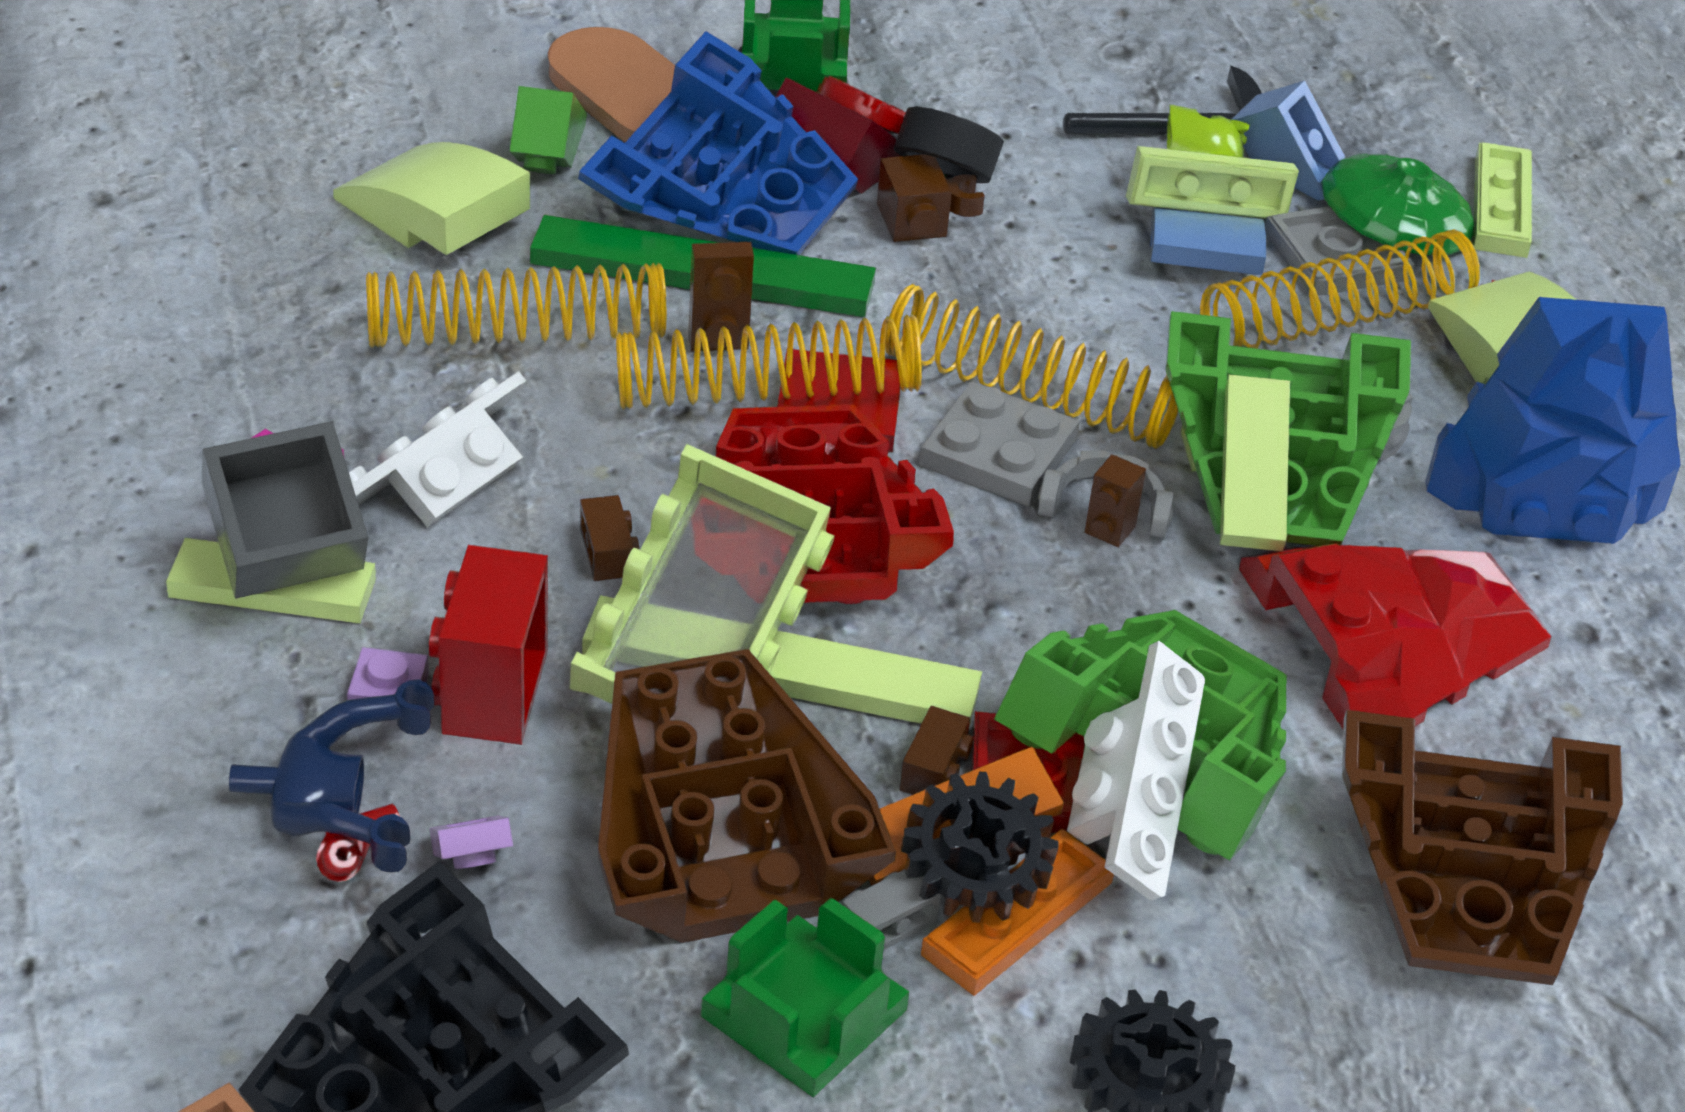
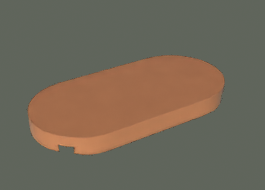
M609 27L581 28L560 36L551 44L548 50L549 78L552 83L561 91L574 93L583 109L623 142H626L671 92L675 65L644 40L627 31Z

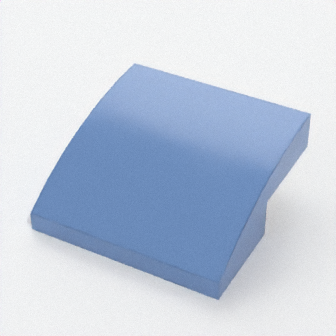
M1153 207L1150 247H1152L1151 262L1262 275L1266 261L1264 221L1259 218Z

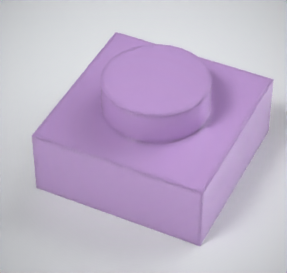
M362 647L348 689L347 700L395 694L397 688L409 680L419 679L427 682L429 675L428 655Z
M499 815L429 828L433 855L441 859L452 857L454 869L496 862L495 849L513 846L509 818Z

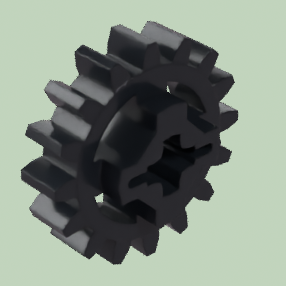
M979 771L975 785L966 786L963 779L956 773L950 775L947 793L931 784L926 788L923 805L912 804L906 825L908 828H904L901 843V852L908 854L904 872L907 878L924 876L919 894L923 900L930 899L937 894L945 897L943 914L950 916L957 910L959 905L969 907V915L972 922L980 923L984 908L993 907L997 916L1003 921L1009 919L1013 900L1029 909L1034 904L1038 888L1047 889L1054 868L1052 865L1058 851V841L1050 838L1054 820L1052 815L1034 816L1039 799L1034 793L1020 800L1013 796L1015 780L1008 778L998 789L990 787L987 772ZM950 820L951 826L941 828L940 837L933 839L936 830L944 822ZM1025 853L1023 864L1010 874L1008 866L1017 864L1019 855Z
M1136 989L1128 990L1125 1006L1120 1007L1115 1001L1106 997L1101 1000L1098 1016L1085 1013L1082 1017L1079 1035H1074L1069 1062L1074 1065L1071 1084L1073 1089L1087 1090L1084 1108L1088 1112L1098 1111L1103 1108L1108 1109L1110 1112H1222L1227 1093H1230L1236 1065L1229 1062L1233 1047L1232 1042L1229 1039H1215L1219 1024L1215 1017L1205 1018L1200 1021L1193 1018L1196 1003L1192 1000H1187L1177 1009L1168 1006L1169 999L1166 991L1159 990L1155 996L1154 1003L1143 1002Z

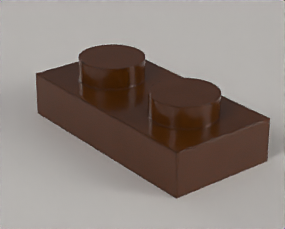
M751 242L692 244L688 340L691 352H694L696 332L700 327L706 333L709 351H718L719 332L723 326L729 330L733 350H741L742 332L746 325L750 326L754 265ZM749 337L747 339V349H749ZM724 338V350H727L726 341ZM701 342L700 351H703L702 342Z

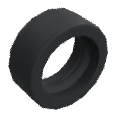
M914 106L908 107L894 145V151L900 156L925 154L936 157L944 175L949 177L963 174L975 175L976 183L980 184L990 182L1004 140L995 132L965 118L932 108Z

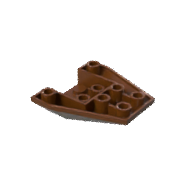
M749 649L615 672L598 843V860L615 915L685 943L736 933L773 900H777L788 908L787 922H790L796 915L803 919L816 917L819 913V907L829 898L839 902L895 861L896 850L873 793Z

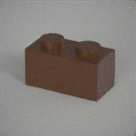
M1113 454L1109 456L1093 477L1084 533L1118 548L1136 527L1146 468Z
M619 495L580 499V531L594 581L623 578V569L630 552L634 547L640 550L637 536L631 537L630 535L632 533L630 511L623 510Z
M930 706L903 760L899 791L914 795L926 790L931 784L936 786L950 780V775L957 773L959 775L960 765L958 763L960 759L967 761L974 741V737L968 735L970 717Z

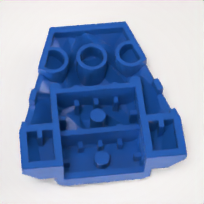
M707 31L675 64L672 88L667 97L625 143L611 135L581 168L578 180L624 209L734 242H751L754 248L795 255L802 253L856 188L858 178L815 130L805 132L791 116L794 106L782 94L775 98L760 81L762 71L753 60Z
M1538 297L1497 353L1500 364L1486 384L1476 382L1467 395L1469 407L1457 424L1446 423L1438 434L1425 480L1426 490L1455 510L1479 511L1482 527L1492 534L1615 544L1624 537L1633 524H1645L1665 511L1681 466L1665 307Z

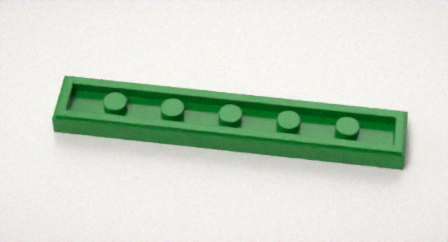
M543 215L530 246V264L546 267L555 266L558 269L571 271L578 265L583 273L594 274L595 269L602 265L606 270L607 276L615 278L618 268L624 264L629 269L631 279L638 281L640 269L645 263L649 266L652 263L655 265L660 263L664 269L665 286L690 289L692 244L720 242ZM752 248L754 254L752 300L866 317L875 284L876 267ZM645 271L643 282L648 283L649 277L647 271ZM624 272L622 273L621 279H626Z

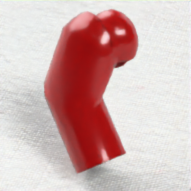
M393 803L360 813L374 820L389 814L400 816ZM326 832L317 850V867L321 874L329 880L336 882L347 881L353 878L360 870L371 844Z

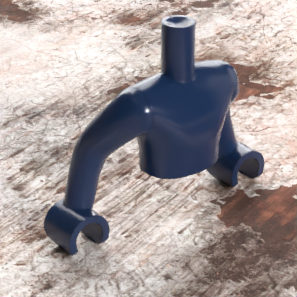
M419 679L409 680L402 683L397 688L395 694L350 699L336 704L316 717L288 740L278 767L232 764L229 773V791L272 795L271 820L273 827L279 832L291 836L328 832L371 844V858L376 868L389 873L399 872L407 862V851L404 846H407L411 840L409 825L402 817L395 814L384 815L376 820L359 814L364 785V756L343 754L332 751L329 748L353 728L374 722L397 720V725L403 732L411 735H423L431 725L430 710L434 707L433 690L424 681Z

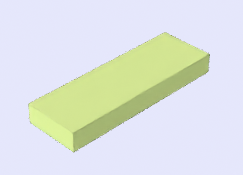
M1484 142L1479 143L1475 156L1473 246L1475 250L1527 258L1532 243V150Z
M1137 146L1125 197L1129 204L1267 219L1271 215L1288 213L1299 170L1294 163Z
M1228 375L1225 386L1220 545L1283 552L1287 537L1290 381Z
M184 538L166 584L168 598L361 624L376 581L375 563L365 562L363 570L235 599L219 542Z

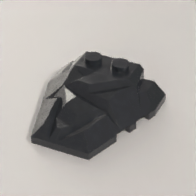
M438 861L378 906L366 922L370 935L349 963L340 958L336 961L325 976L329 987L327 992L309 1015L296 1014L238 1090L241 1097L254 1112H548L571 1102L629 1055L627 1044L579 997L564 1008L493 937L485 905Z

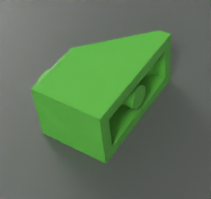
M524 86L518 87L510 152L517 161L524 162L523 169L536 173L555 174L557 166L572 168L587 113L574 93Z

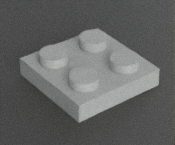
M971 381L922 445L919 466L1030 507L1039 493L1046 469L1056 470L1077 440L1080 420L1056 412L1051 408L1039 406L1006 394L996 388Z

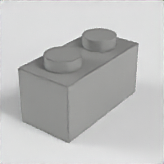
M905 869L899 873H891L881 882L863 891H855L842 901V905L884 934L885 950L937 922L941 895L937 894L927 900H923L919 896L924 876L907 878L904 872Z

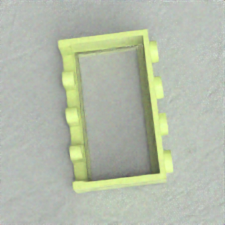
M686 444L681 453L678 479L669 496L662 493L652 513L650 532L641 549L639 550L634 547L630 552L623 569L622 585L612 604L610 605L605 602L601 607L594 624L593 640L586 654L576 652L571 662L569 689L589 693L612 704L615 672L744 649H749L770 673L781 647L780 644L773 642V638L781 622L793 626L808 593V590L800 587V584L808 568L817 572L820 571L835 536L825 532L831 507Z

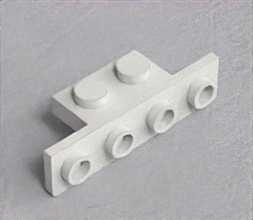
M519 371L500 384L494 378L488 379L465 398L468 406L457 413L449 406L432 417L421 429L425 434L412 443L407 436H403L378 456L377 460L381 464L368 473L362 466H358L350 471L349 475L358 504H362L392 484L428 528L514 468L523 456L490 416L502 409L526 382V379Z
M1160 641L1149 645L1139 698L1111 712L1102 713L1090 721V726L1084 737L1085 749L1078 781L1072 793L1073 805L1067 828L1070 834L1086 845L1111 835L1104 868L1150 901L1161 898L1166 893L1205 683L1204 676Z

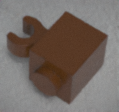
M925 154L881 158L877 205L893 242L947 237L950 212L962 217H975L983 214L985 195L983 192H975L976 176L963 174L946 179L936 157Z

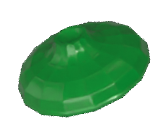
M1356 154L1338 161L1329 169L1321 181L1324 199L1336 215L1362 235L1384 245L1393 247L1396 243L1404 240L1413 242L1415 238L1422 236L1431 238L1434 234L1453 229L1462 232L1470 241L1474 235V220L1469 203L1452 183H1449L1426 164L1416 159L1398 158L1388 154ZM1445 240L1443 249L1447 255L1460 251L1459 247L1452 240ZM1421 242L1416 245L1424 252L1427 242ZM1433 244L1430 245L1427 255L1433 256ZM1408 246L1400 247L1397 250L1407 251ZM1414 248L1410 252L1420 255Z

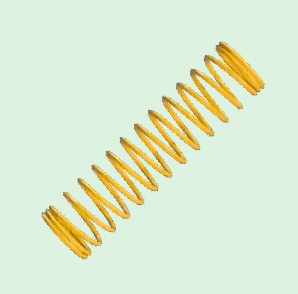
M1453 229L1434 234L1431 238L1422 236L1415 238L1413 242L1404 240L1396 243L1393 247L1383 245L1377 247L1375 251L1365 249L1359 251L1356 255L1343 254L1337 260L1325 258L1320 260L1318 264L1307 262L1301 264L1298 269L1289 266L1283 268L1279 273L1268 271L1260 277L1253 275L1243 277L1240 282L1231 279L1223 282V284L1218 282L1208 285L1202 294L1200 315L1210 316L1211 295L1216 289L1213 316L1218 317V302L1222 293L1227 299L1233 315L1235 328L1233 346L1242 347L1244 345L1247 348L1258 349L1262 340L1273 346L1278 344L1281 336L1289 341L1297 340L1301 331L1311 337L1317 334L1320 327L1328 332L1336 330L1339 323L1349 328L1355 326L1358 319L1366 323L1373 322L1377 314L1388 319L1393 317L1396 310L1403 314L1411 313L1415 305L1422 310L1428 309L1429 302L1421 304L1417 301V282L1413 269L1408 262L1413 248L1422 257L1421 270L1423 282L1431 299L1437 298L1436 280L1446 295L1456 293L1454 291V270L1448 255L1443 249L1446 239L1452 240L1459 247L1465 258L1469 273L1468 289L1477 287L1479 284L1480 264L1472 242L1462 232ZM1427 242L1424 252L1416 244ZM1431 244L1434 245L1433 268L1427 258V252ZM1408 246L1405 256L1397 249ZM1388 250L1387 260L1383 259L1378 253ZM1393 253H1396L1403 261L1404 285L1409 298L1412 300L1410 307L1406 309L1398 305V286L1394 273L1390 268ZM1371 255L1368 265L1360 259L1361 256ZM1442 256L1445 259L1449 271L1451 286L1449 285L1445 277L1442 265ZM1375 257L1385 267L1386 291L1393 304L1391 312L1384 313L1379 309V291L1371 272V266ZM1346 259L1352 260L1349 270L1340 262ZM1356 261L1366 272L1367 294L1374 308V313L1368 318L1360 313L1359 292L1352 277ZM1328 263L1333 264L1330 274L1321 266ZM1337 266L1343 270L1347 277L1348 297L1355 312V317L1350 322L1344 321L1341 317L1340 297L1333 282ZM1426 266L1431 278V287L1427 278ZM1314 268L1311 279L1302 272L1304 269ZM1318 270L1328 281L1329 301L1336 316L1334 325L1329 327L1322 321L1321 303L1314 287ZM1285 273H1295L1291 284L1283 277ZM1408 273L1412 282V290L1409 285ZM1298 275L1305 280L1309 287L1310 305L1317 321L1316 327L1312 331L1306 330L1302 324L1301 306L1295 292ZM1271 276L1276 277L1273 283L1272 290L1263 281L1265 278ZM1279 279L1290 292L1291 309L1297 324V331L1291 336L1286 334L1283 329L1282 313L1276 298V288ZM1390 280L1393 286V293L1390 286ZM1246 282H1256L1253 293L1244 286ZM1260 284L1271 297L1272 315L1278 329L1277 337L1274 340H1269L1263 332L1262 316L1257 304V292ZM1228 286H1237L1235 293ZM1240 289L1246 293L1252 303L1253 320L1258 332V340L1253 345L1249 344L1244 337L1245 323L1242 308L1238 301Z
M645 263L641 267L635 301L629 269L622 264L616 273L612 303L606 270L602 265H599L594 271L589 305L584 274L577 265L571 272L566 308L560 272L553 266L549 270L547 277L545 308L543 311L538 277L535 270L530 267L526 271L524 278L522 311L520 315L515 279L512 271L507 267L503 271L501 278L497 319L490 274L484 268L480 272L478 279L475 323L467 276L460 269L455 279L452 327L443 275L437 269L432 279L429 330L418 273L414 270L410 274L406 329H404L398 285L395 274L390 271L387 274L385 284L382 333L380 327L378 274L375 271L372 274L368 272L366 274L369 346L371 348L374 346L378 348L381 346L383 348L386 345L391 286L401 343L405 347L409 345L414 285L416 287L424 340L430 346L434 339L438 283L447 338L449 343L454 345L457 339L461 280L471 340L477 344L480 339L484 278L496 342L500 344L503 338L507 278L509 279L518 339L521 343L525 341L530 277H532L541 338L546 342L549 337L553 276H555L558 289L564 337L569 341L572 336L573 300L577 274L583 298L587 336L592 341L595 334L596 297L600 273L606 296L611 338L615 340L618 329L619 293L623 272L629 294L633 334L638 339L640 337L641 299L645 271H647L649 277L648 299L651 331L654 330L662 338L666 333L667 320L664 269L660 263L657 265L652 263L651 266Z
M911 284L905 287L899 294L889 317L894 320L899 335L904 308L914 294L910 316L913 314L917 318L919 335H921V346L934 321L939 304V296L936 292H933L924 303L922 288ZM954 299L947 306L939 326L935 353L928 361L924 362L921 360L922 367L935 361L938 371L943 375L956 368L960 380L964 382L977 375L980 384L992 387L998 382L1000 391L1009 395L1016 393L1020 389L1022 399L1031 403L1040 396L1043 406L1053 410L1063 403L1065 415L1072 418L1080 415L1084 410L1086 422L1091 427L1101 423L1106 417L1107 428L1112 434L1123 430L1128 424V432L1132 441L1136 442L1146 436V443L1149 447L1153 446L1154 449H1157L1164 444L1178 414L1177 404L1167 374L1159 388L1147 426L1139 436H1135L1133 431L1134 416L1149 382L1151 374L1149 365L1143 368L1138 378L1130 411L1123 422L1114 429L1112 427V409L1129 369L1127 357L1118 366L1106 408L1095 421H1092L1090 418V402L1106 367L1108 355L1105 350L1096 359L1087 386L1085 400L1072 414L1068 409V397L1086 355L1084 342L1077 347L1072 357L1062 395L1054 405L1050 406L1047 403V387L1062 357L1065 339L1062 335L1055 340L1049 353L1043 374L1042 386L1029 399L1025 394V381L1039 355L1044 336L1043 330L1039 328L1034 332L1025 353L1020 380L1010 391H1007L1004 387V373L1008 369L1020 342L1023 327L1020 320L1013 324L1008 333L1000 359L999 373L987 384L983 381V366L987 362L998 338L1001 316L997 313L991 318L982 339L977 367L969 376H965L962 374L961 361L974 339L981 311L978 306L970 310L960 334L956 360L949 368L944 369L940 363V354L952 335L957 322L960 304L957 299ZM933 300L930 316L921 334V329L923 326L925 315L927 313L930 303ZM953 307H954V311H953V315H952L951 322H950L949 327H948V330H947V332H946V334H945V336H944V338H943V340H942V337H943V333H944V330H945V326H946L947 320H948L949 315H950V313H951V311H952V309H953ZM975 315L970 334L964 345L969 325L971 323L973 316ZM888 323L885 351L888 355L896 358L893 337ZM994 324H995V328H994V332H993L992 338H991L990 343H989V345H988V348H987V350H986V346H987V342H988L990 333H991L992 328H993V326H994ZM1015 332H1016L1013 345H1012L1011 350H1010L1009 355H1008L1009 347H1010V345H1011L1013 336H1014V334H1015ZM903 335L900 339L901 352L903 346ZM1035 342H1036V346H1035L1034 352H1033L1032 357H1031V353H1032V351H1033V348H1034V345H1035ZM1168 400H1169V404H1168L1166 413H1165L1164 418H1163V421H1162V423H1161V425H1160V422H1161V419H1162V415H1163V413H1164L1165 407H1166L1167 402H1168Z
M912 314L910 317L906 315L903 319V346L901 352L894 320L887 316L882 323L878 357L873 328L870 321L864 317L858 328L856 363L847 323L840 319L834 334L833 365L824 326L817 320L812 328L809 368L800 326L793 322L788 334L786 374L788 378L792 374L794 333L796 332L806 393L808 397L812 398L814 393L811 382L815 376L816 343L819 329L830 393L835 397L838 391L836 382L838 380L839 343L842 328L849 357L853 390L858 396L861 391L862 344L864 328L866 326L871 346L877 390L881 394L884 391L885 344L889 323L896 352L901 390L905 392L908 388L911 392L914 389L918 392L921 388L922 365L917 318ZM771 323L766 329L762 380L753 330L749 325L744 327L741 339L740 378L738 380L729 330L723 326L720 329L718 338L715 385L706 333L700 327L695 337L693 390L681 332L676 329L672 335L669 391L658 334L652 330L648 342L646 396L634 335L630 331L623 334L618 332L616 335L620 406L623 410L626 407L629 409L633 407L630 351L632 353L641 403L645 408L650 405L654 347L664 400L669 407L674 403L677 343L688 400L694 406L698 399L701 342L713 401L718 404L722 392L724 338L728 351L735 396L741 403L745 394L748 337L759 396L765 401L768 396L771 333L776 351L783 396L788 400L791 395L788 391L777 329Z

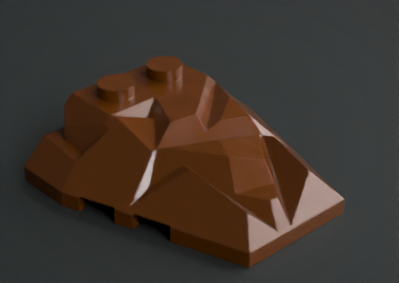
M1346 710L1343 723L1342 778L1356 813L1408 966L1553 985L1584 908L1583 903L1590 884L1603 858V850L1609 834L1617 821L1623 805L1621 746L1552 737L1540 767L1415 750L1414 718Z

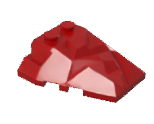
M855 405L733 408L716 445V457L831 507L825 532L834 535V541L820 571L817 572L808 568L800 584V587L808 590L804 603L837 601L843 604H858L865 600H886L897 591L899 570L925 569L953 546L954 530L944 498L934 488L922 492L914 484L916 469L907 459L898 461V466L888 456V439ZM702 498L689 523L694 555L719 575L733 576L750 599L758 605L763 604L795 539Z
M1326 544L1315 547L1297 546L1283 549V552L1272 551L1241 558L1239 565L1240 572L1265 611L1295 605L1330 658L1331 664L1322 699L1342 729L1346 710L1414 718L1415 726L1424 722L1429 707L1443 699L1453 705L1467 696L1470 683L1484 675L1495 680L1547 649L1552 637L1493 556L1487 552L1404 550L1400 547Z

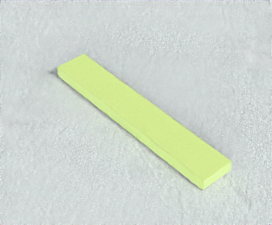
M600 595L582 638V654H586L593 640L594 624L601 607L605 602L611 605L614 598ZM646 605L617 662L645 667L738 651L741 649L752 625ZM777 631L773 638V642L780 644L781 647L770 675L791 698L922 724L932 705L970 717V729L980 690L982 671L783 631Z

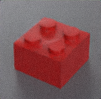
M468 545L460 571L450 570L447 576L444 591L446 615L445 617L435 616L431 626L429 656L439 658V665L435 668L431 685L434 694V705L441 706L442 734L522 745L548 653V555Z

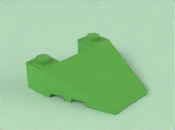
M1176 610L1128 618L1125 620L1121 630L1108 632L1109 628L1103 623L1090 625L1084 636L1070 639L1071 635L1065 630L1052 632L1029 649L1018 667L994 720L1011 729L1014 737L1023 744L1036 749H1044L1051 754L1075 733L1085 737L1090 721L1102 713L1111 712L1139 698L1149 645L1160 641L1204 676L1205 683L1177 830L1186 834L1189 842L1199 850L1209 854H1219L1230 861L1252 836L1286 772V760L1280 758V752L1286 742V730L1281 729V721L1286 714L1287 674Z

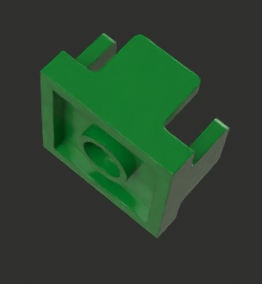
M745 0L742 54L751 58L761 69L760 81L768 90H779L786 77L815 92L820 83L822 84L824 77H829V75L847 83L850 0L839 1L838 18L823 16V0H771L768 13H755V0Z
M829 898L819 907L816 928L799 915H796L787 923L788 908L777 900H773L730 938L726 976L702 998L701 1017L814 1098L907 1011L909 991L890 979L882 971L884 934L836 900Z

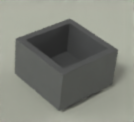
M333 421L202 449L201 483L235 599L364 569L369 537Z

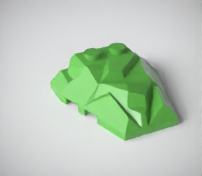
M1171 311L1165 370L1188 440L1215 534H1220L1225 386L1228 375L1290 381L1286 542L1313 546L1326 544L1342 545L1377 462L1388 442L1397 417L1401 413L1410 391L1411 340L1351 333L1343 358L1338 359L1229 345L1231 318Z

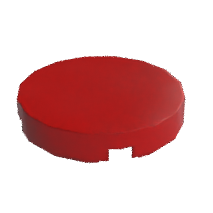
M830 75L829 77H824L822 84L820 83L816 91L817 93L899 134L905 111Z

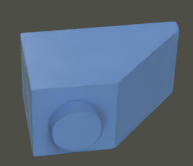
M1305 80L1256 95L1231 119L1250 125L1249 130L1244 133L1247 141L1243 145L1249 158L1294 163L1299 170L1295 189L1318 201L1324 200L1321 185L1322 179L1333 165L1346 157Z

